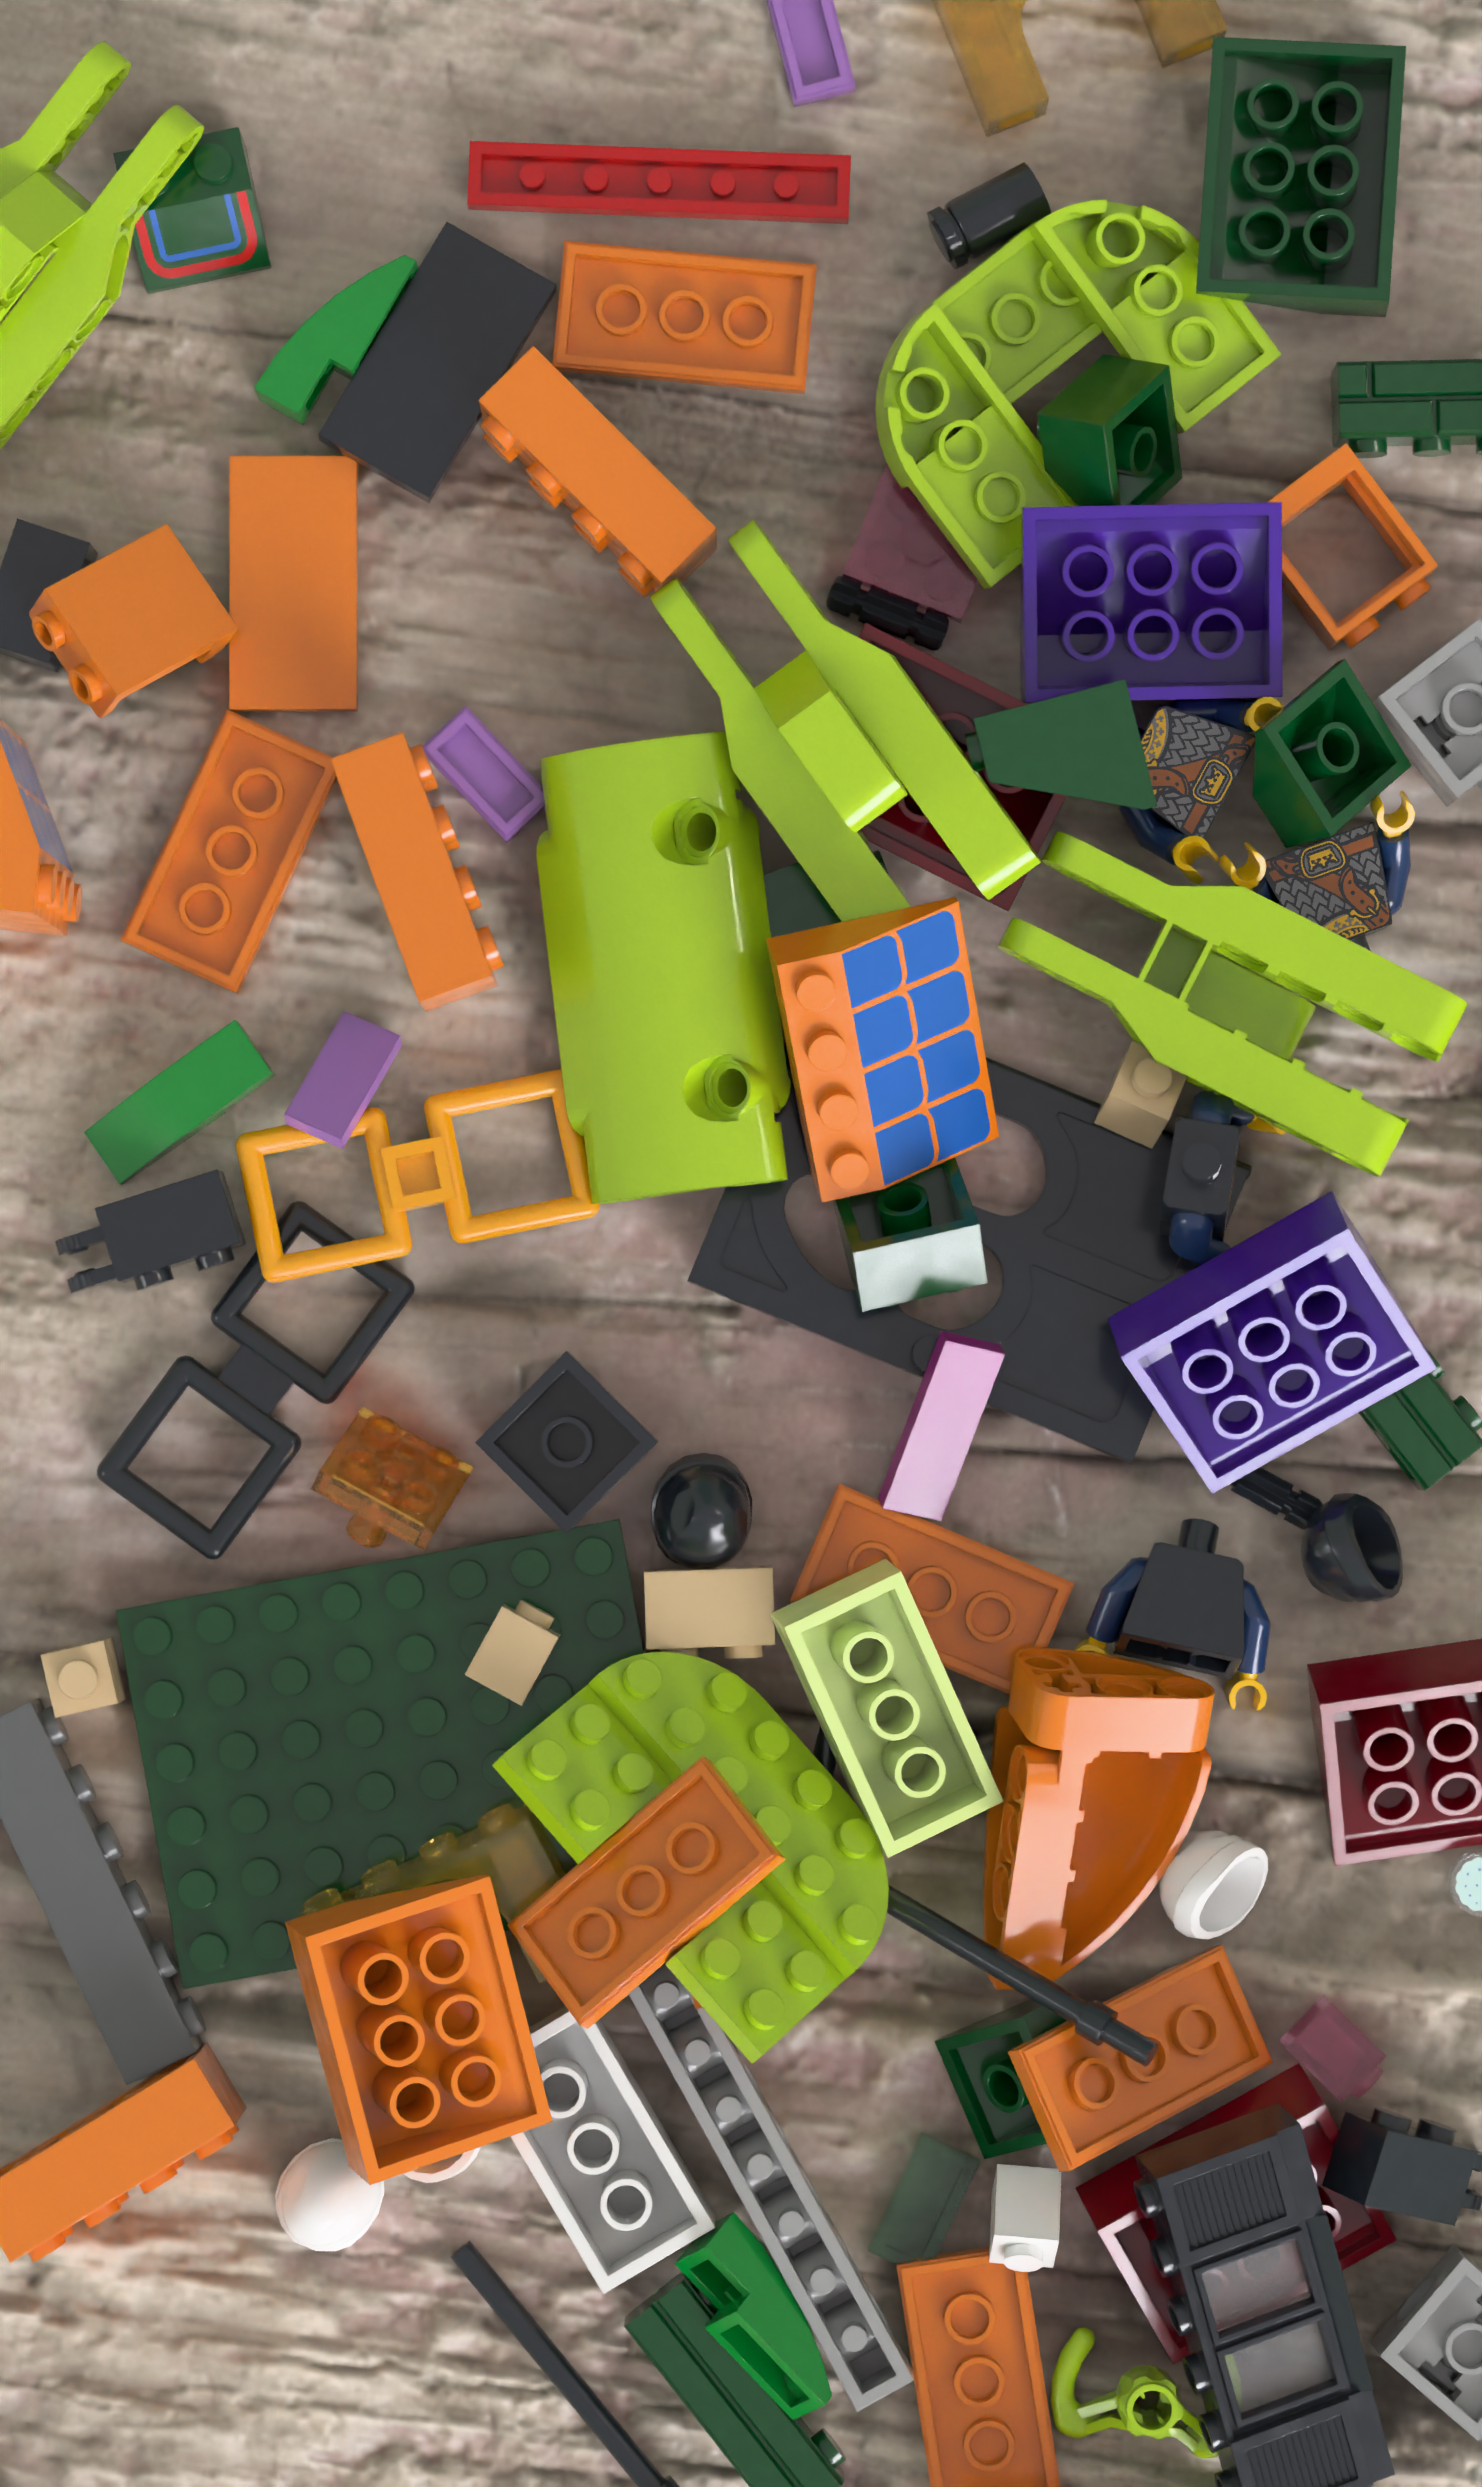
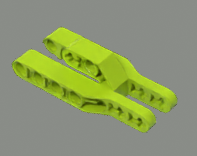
M106 41L99 42L86 53L23 137L0 149V321L50 256L55 253L0 324V451L120 297L135 224L188 157L204 132L205 127L179 104L172 106L155 122L93 204L59 176L55 171L122 85L131 69V63Z
M754 519L728 537V541L806 649L765 681L756 686L695 599L677 577L650 595V599L660 615L720 697L732 770L842 922L911 907L904 896L906 892L884 870L867 845L869 841L862 831H859L907 796V791L987 900L996 896L1041 863L1031 845L980 774L973 770L967 756L895 656L830 623L773 542Z
M1056 831L1042 858L1043 863L1066 877L1163 926L1137 977L1015 917H1012L998 947L1012 957L1108 1005L1134 1042L1145 1046L1157 1064L1167 1066L1186 1075L1187 1082L1203 1090L1213 1091L1215 1095H1223L1232 1099L1236 1107L1362 1171L1381 1177L1409 1119L1397 1116L1374 1105L1362 1097L1363 1092L1353 1087L1347 1089L1331 1083L1305 1068L1306 1063L1296 1058L1291 1059L1316 1009V1006L1306 999L1421 1057L1435 1062H1439L1468 1003L1454 993L1244 886H1170L1082 840Z

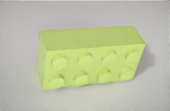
M886 1558L770 1614L850 1793L873 1828L880 1848L887 1858L1004 1802L904 1576Z

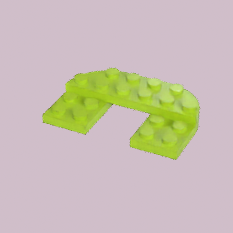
M1107 199L1090 200L1061 208L1039 219L1015 235L917 313L899 333L886 356L879 376L875 408L877 431L885 460L902 489L905 487L910 488L984 589L991 588L1021 564L1022 507L1078 506L1045 471L1042 445L1011 404L1090 341L1104 332L1121 357L1169 365L1177 434L1190 429L1282 355L1243 301L1196 294L1199 241L1182 225L1155 209L1144 205L1136 207L1123 203L1107 202Z
M650 1652L622 1659L598 1673L583 1689L506 1751L492 1766L576 1863L579 1864L701 1757L704 1756L713 1762L785 1857V1860L707 1926L665 1965L753 2064L846 1978L853 1974L866 1961L875 1948L883 1930L888 1908L889 1887L884 1856L873 1828L857 1804L767 1701L743 1679L711 1661L683 1653Z

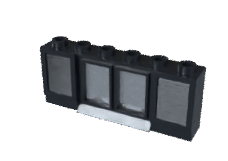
M1277 2103L1135 2155L1141 2179L1133 2182L1135 2196L1145 2218L1153 2219L1158 2237L1150 2240V2250L1163 2278L1169 2277L1174 2295L1166 2299L1167 2311L1177 2334L1180 2337L1185 2335L1190 2355L1182 2358L1183 2368L1193 2392L1196 2395L1201 2393L1206 2413L1198 2416L1200 2429L1209 2450L1212 2453H1218L1222 2471L1214 2474L1216 2486L1372 2487L1374 2482L1395 2475L1373 2395V2383L1330 2224L1323 2210L1300 2123Z

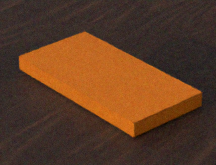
M564 240L552 365L558 371L805 394L817 265Z
M229 456V615L238 627L237 632L229 641V710L232 712H358V463L347 456Z
M226 709L120 940L239 994L336 783L337 777L330 761L333 757Z
M839 1483L789 1601L792 1603L886 1558L902 1572L943 1666L1010 1694L1015 1654L1025 1648H1048L1074 1583L918 1516L883 1509L879 1500Z
M703 1756L507 1926L578 2024L582 2027L590 2028L785 1860V1857L713 1762Z
M1223 1945L1211 1946L1102 2002L1118 2012L1117 2020L1159 2045L1153 2060L1146 2067L1104 2042L1100 2046H1096L1076 2034V2025L1069 2021L1008 2051L1059 2172L1075 2169L1273 2063Z
M989 2246L896 2261L930 2487H1060L1028 2272L1014 2271L1000 2263H989Z

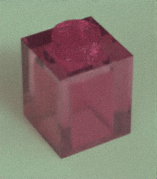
M1324 1994L1279 2040L1341 2103L1350 2094L1355 2098L1361 2097L1377 2082L1383 2073V2070L1378 2065L1386 2055Z

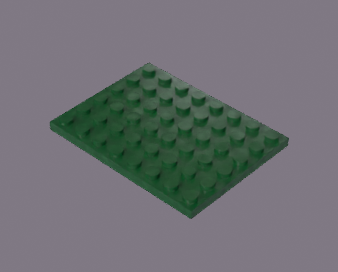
M620 1519L576 1526L567 1534L562 1529L116 1610L183 1989L297 1969L285 1924L287 1921L348 1901L487 1874L491 1878L503 1929L507 1931L510 1930L507 1925L577 1865L576 1861L492 1765L506 1751L583 1689L598 1673L622 1659L644 1654ZM520 1600L528 1602L553 1616L555 1619L550 1629L561 1634L522 1706L465 1675L501 1607L506 1604L516 1609Z

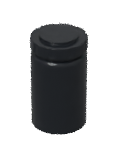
M1023 162L948 201L944 209L938 206L927 212L931 233L942 255L954 269H958L968 264V258H979L1007 243L1032 223L1051 214V209L1037 178L1029 166Z

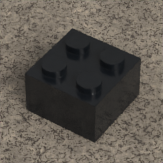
M566 1351L475 1443L567 1534L659 1441L569 1351Z

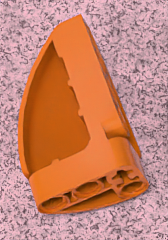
M1035 1647L1021 1649L1015 1654L1008 1706L1001 1707L996 1713L990 1772L1004 1802L988 1809L986 1814L983 1885V1940L1055 1982L1114 1935L1146 1900L1174 1860L1190 1830L1205 1793L1212 1764L1211 1756L1205 1749L1215 1694L1214 1688L1210 1684L1156 1665L1094 1652ZM987 1973L996 1990H1015Z

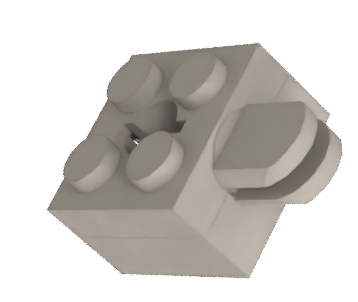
M1479 618L1373 702L1403 752L1446 807L1476 784L1482 790V621Z
M1453 2244L1370 2342L1382 2359L1477 2441H1480L1482 2438V2269Z

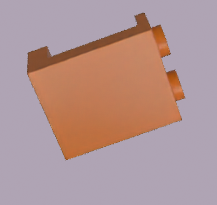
M168 524L155 529L45 588L29 611L36 638L46 650L54 652L68 673L69 684L76 697L82 703L89 704L99 718L111 713L118 702L126 696L196 658L202 664L220 654L238 630V627Z

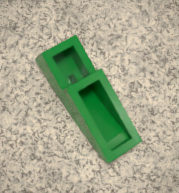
M403 255L369 272L336 294L307 319L275 355L255 385L254 390L258 399L304 425L335 371L350 380L353 378L417 272L416 260Z
M234 1020L130 1095L84 1133L118 1183L122 1185L226 1114L225 1110L268 1082L276 1074L242 1025L237 1020Z
M732 2212L716 2221L714 2229L692 2241L674 2264L718 2309L705 2326V2329L792 2420H795L825 2406L832 2397L823 2361L807 2320L784 2277L761 2243L739 2217Z

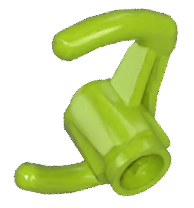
M1085 2327L1074 2331L1061 2350L1052 2375L1050 2401L1054 2424L1061 2433L1071 2438L1080 2439L1105 2429L1116 2428L1129 2431L1136 2437L1140 2435L1152 2436L1156 2440L1165 2437H1175L1188 2447L1190 2453L1198 2458L1207 2459L1218 2456L1217 2452L1212 2453L1209 2450L1202 2435L1198 2417L1183 2405L1176 2383L1167 2371L1154 2365L1134 2366L1121 2376L1115 2391L1083 2404L1076 2401L1074 2396L1076 2378L1082 2362L1095 2344V2336L1092 2330ZM1229 2354L1225 2356L1238 2407L1241 2411V2379L1234 2356ZM1144 2392H1157L1158 2398L1151 2406L1143 2407L1135 2402L1139 2396L1145 2399ZM1117 2408L1119 2414L1106 2411ZM1178 2420H1182L1187 2425L1183 2427L1181 2424L1176 2422Z

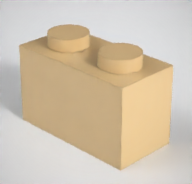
M772 1565L644 1571L646 1650L660 1649V1652L683 1653L698 1657V1648L724 1647V1658L738 1659L763 1657L762 1645H775V1624L770 1615L774 1612Z

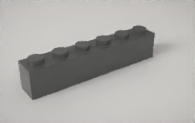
M37 1698L0 1716V1819L127 2086L197 2052L203 2045L199 2034L206 2031V2026L193 1998L188 1996L182 1999L171 1976L178 1973L179 1970L164 1938L154 1941L144 1918L151 1915V1910L143 1890L136 1880L127 1883L116 1860L123 1857L124 1853L115 1831L109 1822L99 1825L89 1804V1801L96 1799V1793L87 1772L81 1764L71 1766L61 1745L69 1740L61 1717L55 1718L53 1707L50 1706L44 1709L40 1698Z

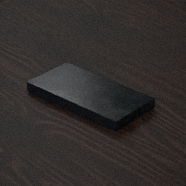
M446 222L318 434L319 441L425 502L430 503L482 416L478 400L511 368L553 298L557 284Z

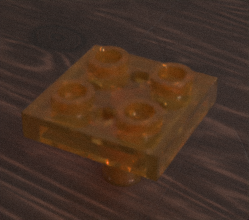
M362 1406L320 1469L311 1490L354 1513L346 1526L348 1535L358 1544L371 1548L379 1547L383 1544L388 1531L425 1551L464 1488L474 1467L456 1458L448 1449L434 1446L403 1429L393 1419L378 1415Z

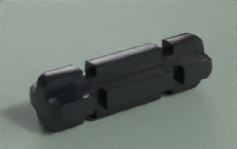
M838 576L834 580L826 600V606L829 610L846 617L853 613L859 616V622L870 624L902 639L909 635L915 638V644L932 651L938 650L942 646L949 628V620L946 616L928 609L925 614L917 611L918 605L870 587L868 592L861 589L862 583L844 576Z
M1261 1467L1230 1484L1232 1486L1231 1491L1275 1515H1278L1279 1512L1285 1515L1284 1520L1305 1530L1310 1517L1323 1505L1320 1499L1303 1490H1299L1298 1493L1293 1491L1292 1484Z

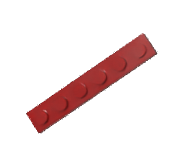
M470 141L467 205L468 210L848 224L851 155Z

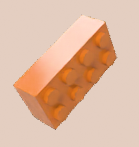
M534 346L478 400L483 417V422L480 426L486 432L483 436L485 441L507 463L510 464L517 457L527 467L525 470L531 477L528 483L551 507L555 509L563 502L573 512L571 517L576 522L573 528L598 553H601L608 547L618 557L616 561L621 567L618 570L619 574L643 598L651 591L653 593L675 577L683 584L717 550V528Z
M402 732L331 758L330 761L421 1006L427 1012L498 986L493 971L503 968L504 964L489 926L477 929L471 911L481 908L482 904L467 866L454 867L449 851L460 848V844L444 804L432 807L427 792L439 787L422 744L410 747Z
M208 2043L203 2044L197 2052L172 2063L0 2169V2246L10 2263L28 2253L32 2262L40 2260L66 2242L65 2238L75 2231L72 2227L75 2223L83 2219L88 2228L99 2224L122 2208L121 2204L130 2197L127 2193L129 2190L139 2185L143 2193L147 2194L177 2175L178 2172L176 2170L185 2164L182 2158L195 2151L198 2158L202 2160L233 2140L232 2136L240 2130L236 2123L247 2107Z

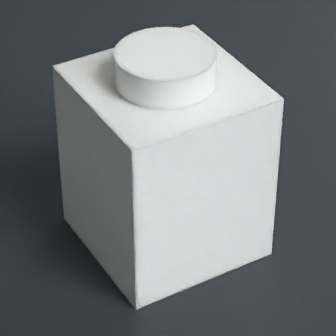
M997 2164L991 2197L989 2263L1004 2264L1007 2268L1020 2272L1036 2271L1041 2267L1053 2268L1060 2232L1061 2172L1058 2169Z

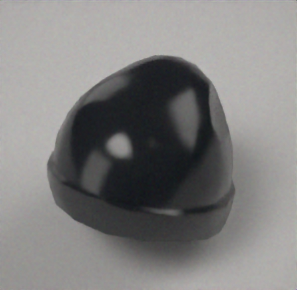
M709 1453L686 1455L669 1465L656 1482L651 1500V1525L657 1545L664 1555L674 1563L692 1569H710L728 1563L739 1553L751 1529L752 1496L748 1484L737 1466L727 1458Z
M1334 1494L1328 1502L1320 1506L1310 1517L1302 1536L1301 1558L1305 1575L1313 1587L1321 1593L1345 1602H1378L1393 1598L1399 1593L1403 1579L1401 1548L1395 1527L1382 1507L1359 1494Z

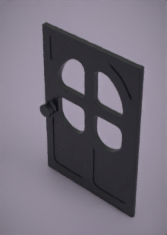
M785 1043L784 1049L787 1072L790 1079V1095L780 1113L774 1114L775 1122H781L788 1180L725 1188L687 1282L920 1378L924 1377L941 1331L998 1343L1004 1350L1005 1356L986 1405L1131 1464L1154 1406L1121 1359L1108 1317L1198 1267V1265L1173 1252L1168 1236L1159 1235L1162 1201L1174 1134L1163 1130L1151 1149L1095 1124L1094 1121L1101 1107L1100 1103L986 1057L995 1115L1026 1128L1037 1140L1045 1165V1183L1038 1200L1022 1213L1013 1216H1001L973 1205L980 1225L982 1246L987 1248L996 1257L1002 1272L1001 1294L995 1306L987 1315L974 1324L954 1330L937 1328L912 1318L903 1312L899 1304L862 1312L855 1290L842 1289L832 1284L807 1261L798 1248L785 1218L784 1205L787 1192L799 1179L812 1176ZM1239 1160L1236 1163L1226 1227L1244 1182L1249 1178L1252 1171L1251 1165Z

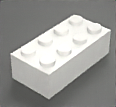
M564 2006L529 2027L553 2122L510 2137L600 2290L605 2294L714 2229L715 2214L601 2020L599 2019L590 2028L582 2027L567 2007Z

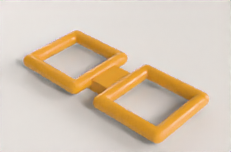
M562 1069L431 1095L424 1102V1112L430 1138L392 1146L384 1111L377 1107L366 1108L350 1138L364 1135L384 1234L284 1255L264 1155L326 1142L287 1124L241 1134L237 1138L235 1146L261 1273L264 1279L276 1283L405 1256L411 1251L413 1245L406 1211L444 1203L450 1236L459 1244L594 1217L600 1210V1204H592L584 1137L580 1136L573 1129L568 1119ZM552 1097L572 1196L472 1216L452 1117Z

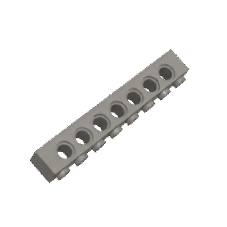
M665 1962L630 1992L629 1996L858 2412L914 2381L912 2366L737 2046L703 2007L695 2009L691 1993L665 1965L667 1963Z

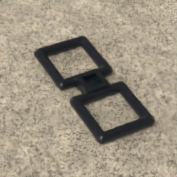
M302 1201L291 1203L277 1221L284 1255L301 1232L305 1233L322 1247L356 1240ZM256 1250L211 1312L213 1325L241 1345L219 1376L191 1356L184 1355L177 1358L98 1465L97 1476L99 1480L204 1557L211 1560L220 1558L301 1448L300 1436L272 1415L294 1384L322 1404H331L336 1401L413 1296L415 1291L413 1281L385 1260L351 1267L384 1292L325 1373H322L242 1315L244 1309L266 1281L261 1273ZM188 1386L271 1446L211 1528H208L128 1469Z

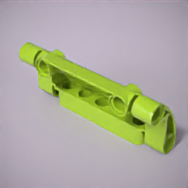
M726 732L691 734L620 743L540 759L547 830L540 835L536 846L537 867L566 1111L573 1129L580 1136L584 1137L592 1204L623 1202L710 1188L746 1186L788 1180L781 1122H775L774 1114L780 1113V1110L787 1103L790 1095V1079L786 1066L780 1010L766 942L767 938H771L759 841L760 826L753 811L743 805L742 799H736V793L741 791V783L731 767Z

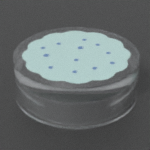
M1477 1850L1462 1855L1454 1862L1448 1874L1447 1885L1449 1894L1455 1904L1465 1912L1482 1917V1851Z

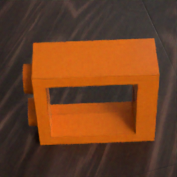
M1347 443L1268 501L1282 502L1283 528L1342 484L1406 569L1405 573L1336 623L1282 551V589L1329 651L1343 640L1352 649L1381 627L1375 616L1391 604L1395 603L1400 611H1403L1432 589L1426 578L1439 566Z

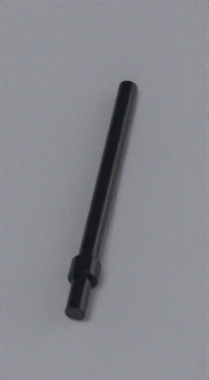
M888 1884L887 1914L1076 2025L1075 2033L1096 2046H1100L1104 2042L1145 2067L1153 2060L1159 2045L1117 2020L1118 2012L1096 1999H1092L1088 2003Z
M469 2240L450 2256L453 2262L638 2487H680L671 2475L665 2478L661 2475Z

